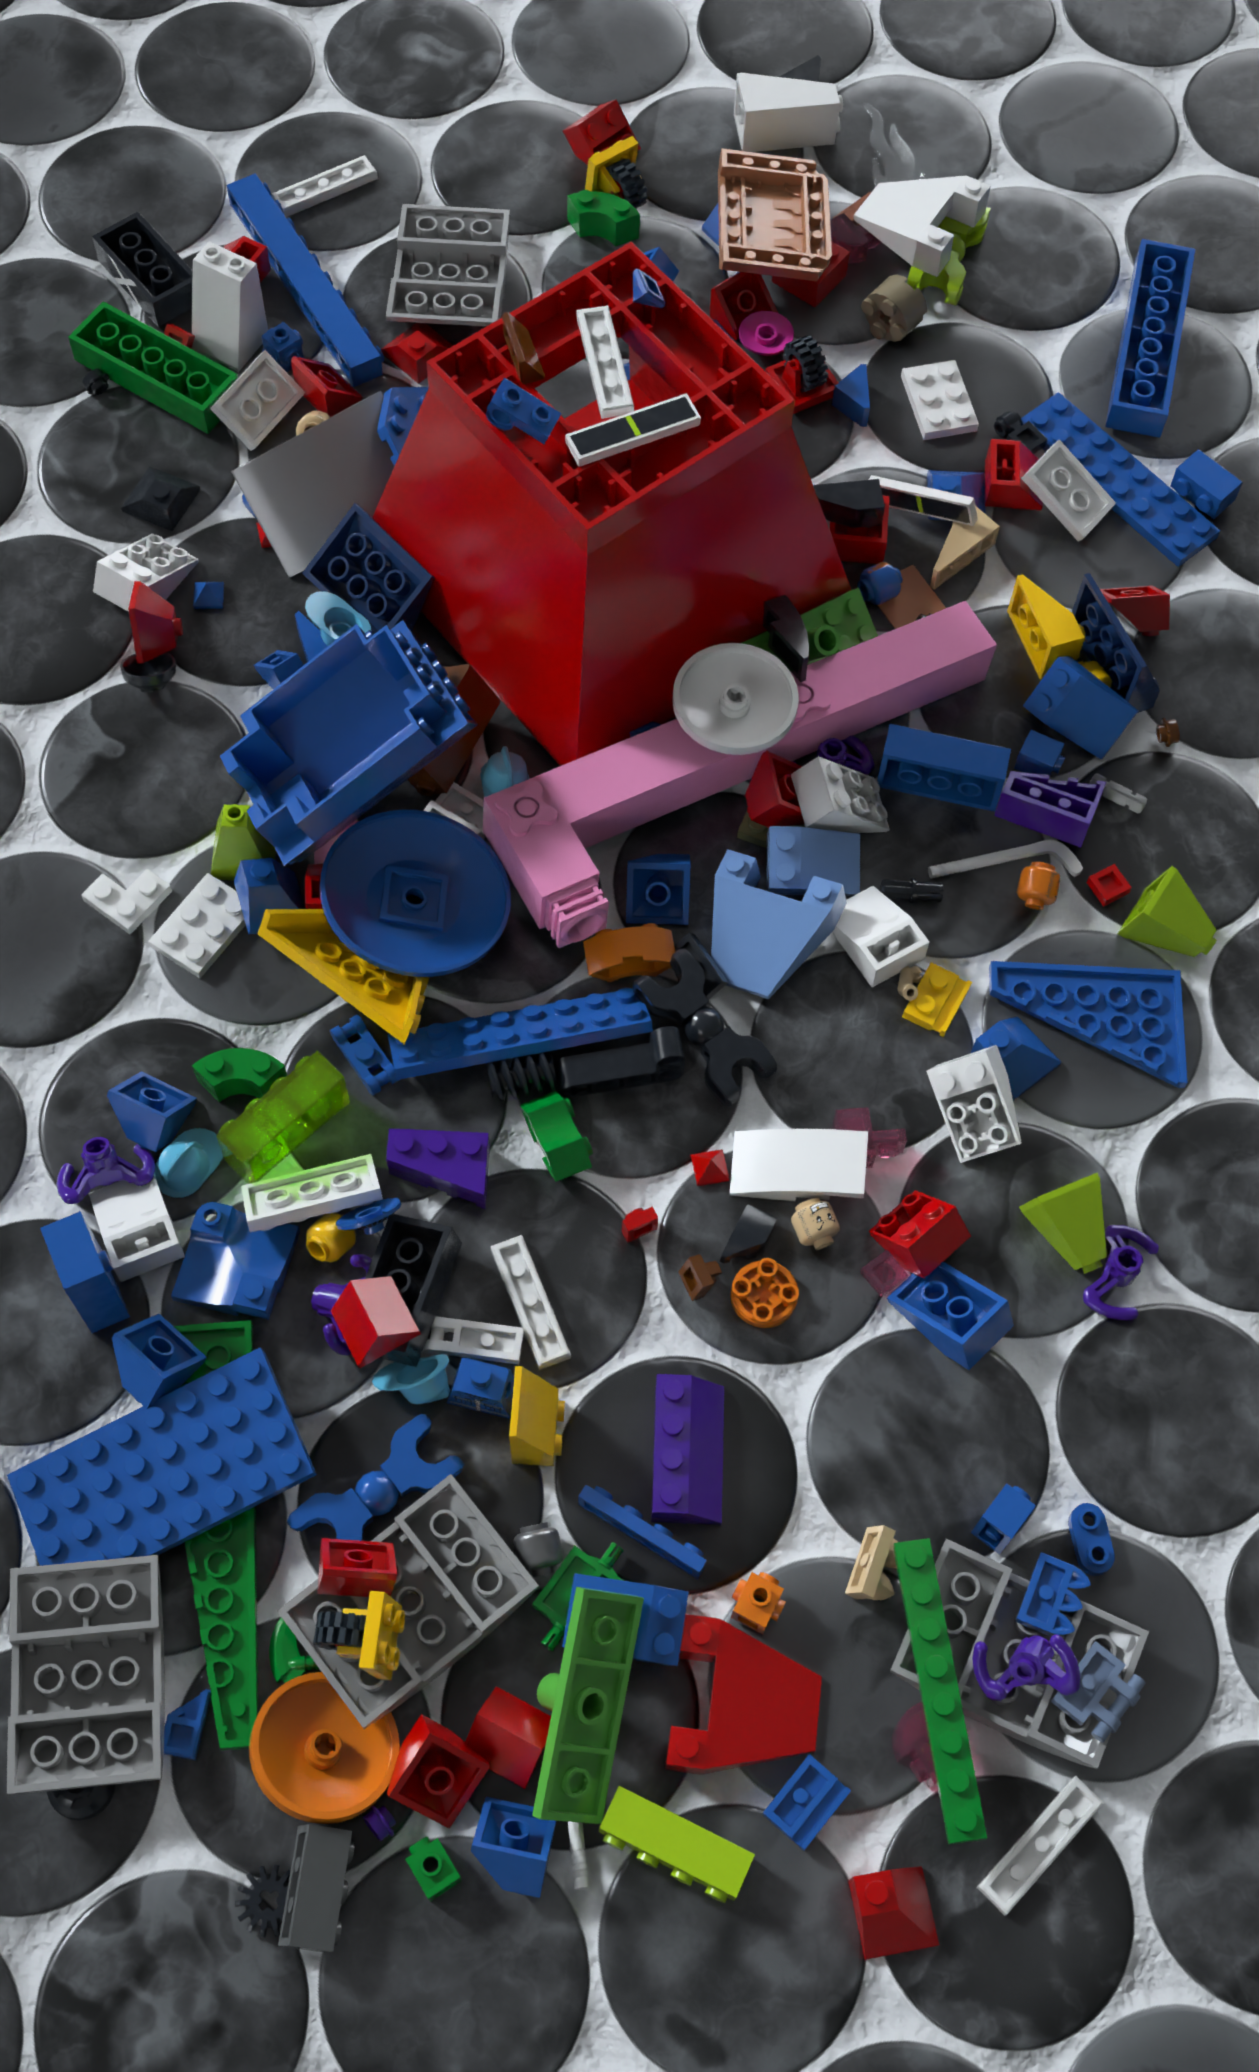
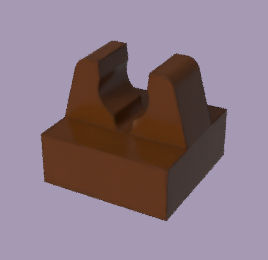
M701 1254L689 1257L678 1273L691 1300L694 1301L704 1298L717 1281L715 1276L721 1275L722 1270L717 1261L705 1263Z

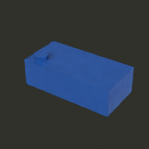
M890 724L877 783L880 788L995 812L1006 779L1011 749Z
M81 1211L41 1227L40 1230L62 1286L90 1332L94 1333L129 1318L130 1315L113 1275V1268L105 1250L102 1251Z

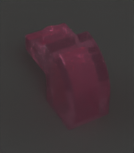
M844 213L830 220L831 241L850 251L849 264L866 261L867 250L875 248L881 243L878 238L861 225L856 227Z
M869 1107L841 1109L835 1112L833 1120L834 1129L868 1131L866 1168L873 1167L876 1155H880L882 1158H892L899 1155V1153H903L907 1142L905 1128L872 1131Z
M921 1701L907 1710L896 1724L892 1737V1748L897 1762L909 1755L911 1756L913 1761L910 1762V1766L914 1775L920 1783L925 1781L927 1786L931 1788L937 1784Z

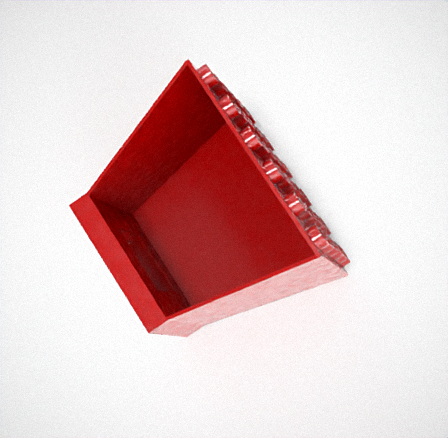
M632 242L509 313L529 331L545 374V379L526 384L520 382L504 338L502 318L426 362L429 389L372 516L382 528L435 577L421 609L422 614L460 656L474 668L498 698L560 766L630 738L631 731L652 721L665 724L676 717L673 709L674 683L684 663L694 654L705 648L725 643H741L767 631L762 626L765 601L786 595L794 604L799 614H802L851 590L792 429L795 400ZM636 268L657 281L665 301L663 308L633 302V271ZM609 306L617 339L621 337L629 345L630 379L628 380V385L634 404V411L687 393L701 417L699 426L579 467L565 443V435L616 418L601 419L597 399L565 419L560 415L545 444L515 426L510 430H502L489 422L486 416L487 406L503 378L508 379L554 408L535 388L586 358L577 321V310Z

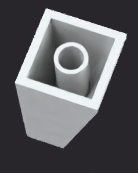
M737 73L734 118L742 151L759 152L835 144L836 133L840 132V118L838 115L839 112L843 111L842 95H838L835 84Z
M209 241L193 259L192 334L195 335L192 350L239 373L263 344L261 335L268 331L257 263Z

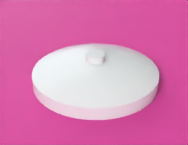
M740 643L718 644L694 654L679 670L673 690V709L683 730L700 745L716 752L731 755L757 753L778 743L791 729L795 721L799 702L797 684L789 669L771 653L752 645Z

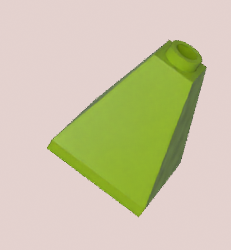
M223 805L216 825L210 874L218 880H234L241 860L264 858L276 860L275 847L255 829L247 813V810L251 807L249 805Z
M1173 866L1145 888L1117 933L1127 939L1192 957L1197 956L1199 953L1206 955L1217 941L1213 938L1217 931L1179 871Z
M1098 1173L1043 1194L1019 1207L1025 1217L1074 1270L1082 1268L1084 1274L1103 1266L1100 1260L1106 1258L1107 1253L1101 1183Z

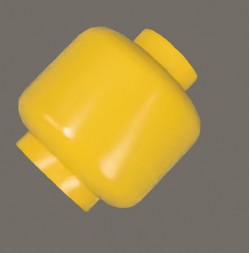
M338 1213L324 1214L308 1228L306 1232V1247L315 1259L327 1262L337 1261L355 1244L356 1233L354 1230H339L336 1226L337 1220L343 1215Z

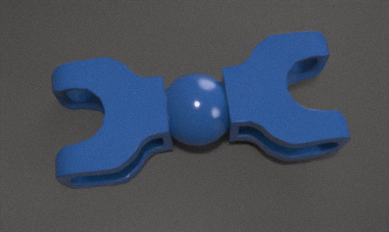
M420 1414L394 1433L391 1441L390 1456L380 1465V1471H371L363 1475L357 1482L355 1490L350 1488L340 1495L331 1493L314 1494L289 1515L287 1524L291 1529L298 1532L318 1522L327 1523L335 1529L336 1539L363 1541L364 1529L373 1522V1516L384 1515L390 1512L397 1504L399 1496L403 1498L411 1492L426 1494L450 1474L456 1478L464 1469L465 1463L456 1455L449 1456L437 1464L426 1463L419 1458L416 1451L417 1445L429 1434L431 1429L430 1418L426 1414Z

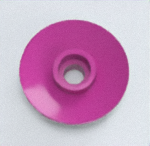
M759 311L750 314L742 321L739 327V338L743 346L749 351L758 355L772 356L784 352L785 345L793 341L794 329L790 321L783 315L772 311Z

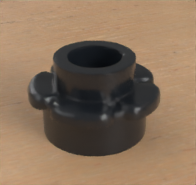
M94 369L87 373L82 380L87 393L100 395L105 392L109 386L107 382L109 375L107 373L103 374L100 369Z

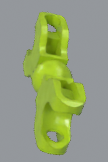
M986 207V212L974 228L945 216L937 228L954 234L948 263L937 277L911 266L907 284L914 290L917 288L922 290L928 286L937 287L945 293L944 303L957 306L962 295V284L966 276V270L960 262L965 255L967 247L977 245L983 240L991 208Z

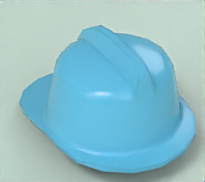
M326 591L315 592L306 600L305 609L307 615L320 628L321 637L327 646L355 624H358L365 633L369 630L371 631L368 620L335 594Z
M503 746L501 752L493 754L481 768L480 773L484 797L529 779L524 759L516 753L509 752L507 746Z
M194 1128L184 1131L162 1151L155 1165L154 1175L162 1193L172 1198H184L196 1192L223 1159L224 1147L221 1139L210 1130Z
M444 1354L420 1358L417 1367L394 1362L380 1369L374 1375L372 1382L374 1387L379 1390H399L410 1403L416 1405L444 1399L450 1394L445 1371L449 1358Z

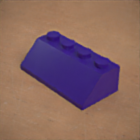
M657 1374L655 1386L651 1522L722 1524L724 1386L692 1375Z

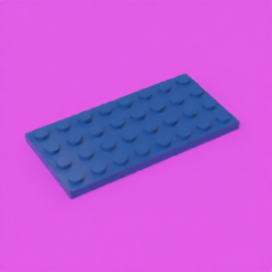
M260 1347L160 1397L150 1408L146 1409L143 1406L8 1474L7 1477L40 1566L160 1555L316 1476L317 1473L267 1355Z

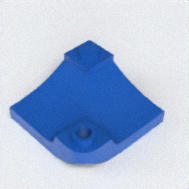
M209 1202L202 1205L197 1210L190 1228L189 1245L171 1294L173 1301L235 1316L243 1313L269 1320L277 1293H281L300 1234L299 1226L286 1223L275 1226L270 1230L250 1232L246 1213L236 1210L233 1206L217 1202ZM216 1214L217 1218L214 1221H206L208 1215Z

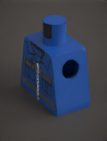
M462 1358L456 1369L447 1403L511 1419L514 1375L510 1369Z

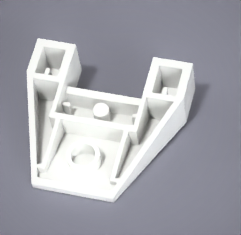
M969 176L879 183L854 214L853 219L911 266L937 277L950 259L954 234L937 227L947 216L974 228L986 212L991 186Z

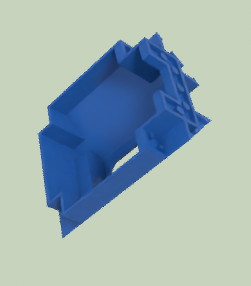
M404 620L400 621L392 629L385 625L375 634L370 630L365 633L358 624H355L241 714L240 717L249 733L220 755L228 774L247 791L253 803V806L247 810V813L255 829L275 847L284 866H287L289 863L291 865L304 861L478 725L468 713L470 710L468 704L460 694L456 695L459 690L447 676L448 673L436 659L438 658L427 643L423 645L420 643Z

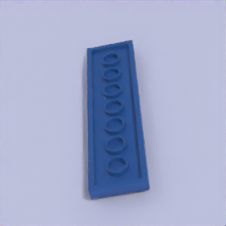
M1059 392L1021 418V426L1030 421L1048 439L1045 447L1042 448L1045 452L1060 439L1116 502L1111 509L1177 567H1180L1218 538L1220 530Z
M622 988L615 992L595 993L578 999H562L551 1004L530 1005L519 1010L498 1011L487 1016L466 1017L460 1021L444 1024L434 1023L428 1027L417 1028L415 1034L409 1032L405 1045L391 1034H388L396 1080L653 1032L652 1020L646 1005L638 1000L633 992V988Z

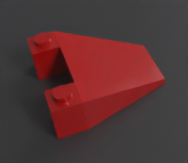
M685 1614L679 1658L714 1663L707 1731L671 1726L665 1770L704 1775L815 1752L822 1676L722 1619Z

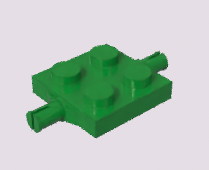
M611 1542V1545L601 1559L587 1555L574 1545L533 1602V1607L545 1615L553 1625L543 1641L540 1642L545 1648L548 1645V1650L551 1652L554 1651L564 1636L574 1574L622 1580L612 1568L624 1552L620 1546L617 1548L616 1543Z

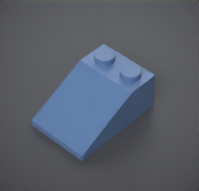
M769 827L767 832L766 891L778 895H805L813 876L843 884L845 896H854L860 893V834L808 827Z

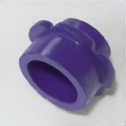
M374 1805L370 1807V1811L362 1818L373 1835L380 1842L388 1835L393 1837L394 1831L392 1827L396 1824V1821L383 1805L379 1809Z

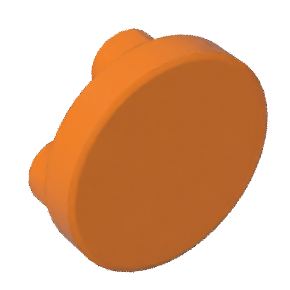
M764 1258L747 1264L736 1274L732 1283L730 1297L736 1314L744 1322L759 1328H771L784 1323L793 1314L798 1301L799 1289L795 1278L788 1269L771 1258Z

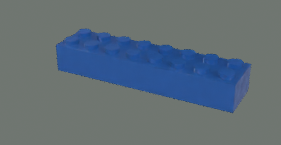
M1141 239L1129 290L1105 424L1107 428L1161 437L1169 413L1195 256L1194 248Z

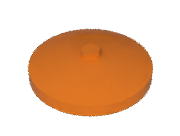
M322 1672L308 1673L281 1685L262 1705L250 1736L249 1757L251 1768L262 1792L284 1813L296 1819L316 1824L343 1822L362 1814L372 1807L389 1786L400 1749L399 1734L391 1712L364 1729Z

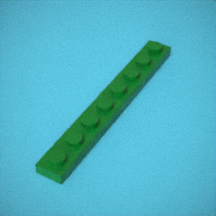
M930 1538L897 1542L893 1545L948 1845L986 1840L987 1833Z

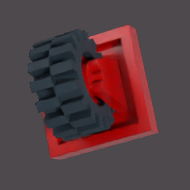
M808 335L787 343L783 349L785 352L783 359L785 360L769 366L765 370L795 400L793 414L833 398L834 387L839 383L828 369L827 364H825L824 360L826 358L825 355L822 356L821 347H817L818 342Z

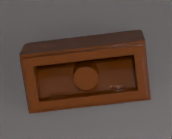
M508 312L503 313L504 338L520 382L527 384L545 379V374L529 331Z

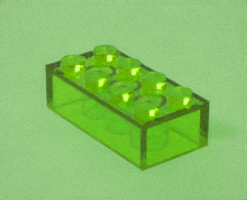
M318 1050L311 1056L303 1057L296 1064L295 1070L286 1077L277 1079L271 1085L270 1091L260 1099L252 1100L246 1106L244 1113L235 1120L227 1121L220 1128L216 1138L225 1161L247 1184L261 1180L350 1103L345 1078Z

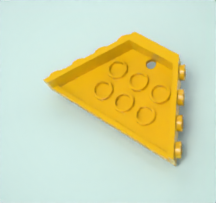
M323 909L265 910L258 931L260 937L404 1045L409 1032L416 1033L421 1015L418 1014H420L424 1003V992L429 977H414L392 973L358 957L334 933Z

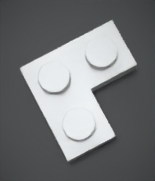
M146 869L126 890L102 873L81 896L84 902L128 934H131L172 892L170 884L149 869Z

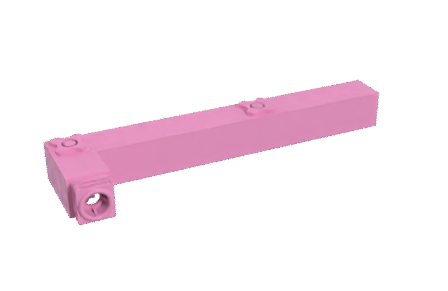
M963 601L807 665L806 680L800 682L791 672L797 684L799 695L795 721L784 738L766 750L745 755H731L710 750L694 741L683 730L678 720L675 719L484 797L483 833L539 929L546 927L548 931L551 930V937L553 940L556 939L558 948L585 940L606 928L609 908L608 899L603 898L604 893L602 889H598L599 871L585 848L751 779L760 757L765 751L772 752L789 761H794L817 751L820 743H823L826 739L836 738L844 740L849 736L863 732L984 681L997 644L968 603Z

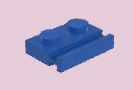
M809 1754L762 1815L804 1851L851 1790L845 1787L837 1777Z

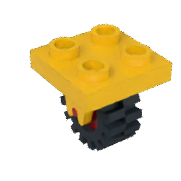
M633 136L623 141H617L612 147L602 152H596L589 158L585 190L618 196L627 200L637 209L646 204L648 195L645 192L648 190L643 184L645 180L641 178L640 170H636L638 142Z
M370 1591L367 1609L343 1608L342 1612H319L313 1645L325 1648L326 1650H336V1654L340 1655V1657L360 1659V1669L376 1679L392 1680V1673L398 1669L400 1661V1650L396 1648L398 1633H402L404 1629L405 1612L401 1610L402 1605L387 1593Z

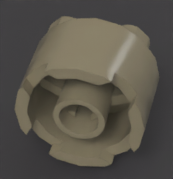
M889 276L861 304V309L871 326L870 332L876 339L884 338L893 342L901 341L923 320V315L927 312L926 300L919 288L914 290L905 283L908 278L904 276Z

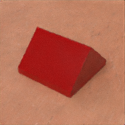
M737 272L711 289L709 317L712 320H717L734 340L739 339L740 324L750 314L759 311L778 313L761 274Z
M293 356L291 359L294 381L304 390L305 394L303 396L318 411L327 413L332 417L363 399L330 364Z
M391 1276L350 1280L331 1309V1313L360 1369L421 1334Z
M321 1538L317 1594L369 1597L370 1591L385 1592L391 1597L397 1579L393 1543Z
M496 1686L478 1711L465 1743L491 1765L489 1767L490 1771L525 1790L544 1754L551 1716Z

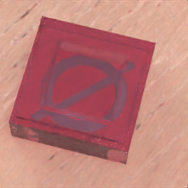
M888 1250L866 1264L860 1271L881 1298L908 1278L907 1272Z

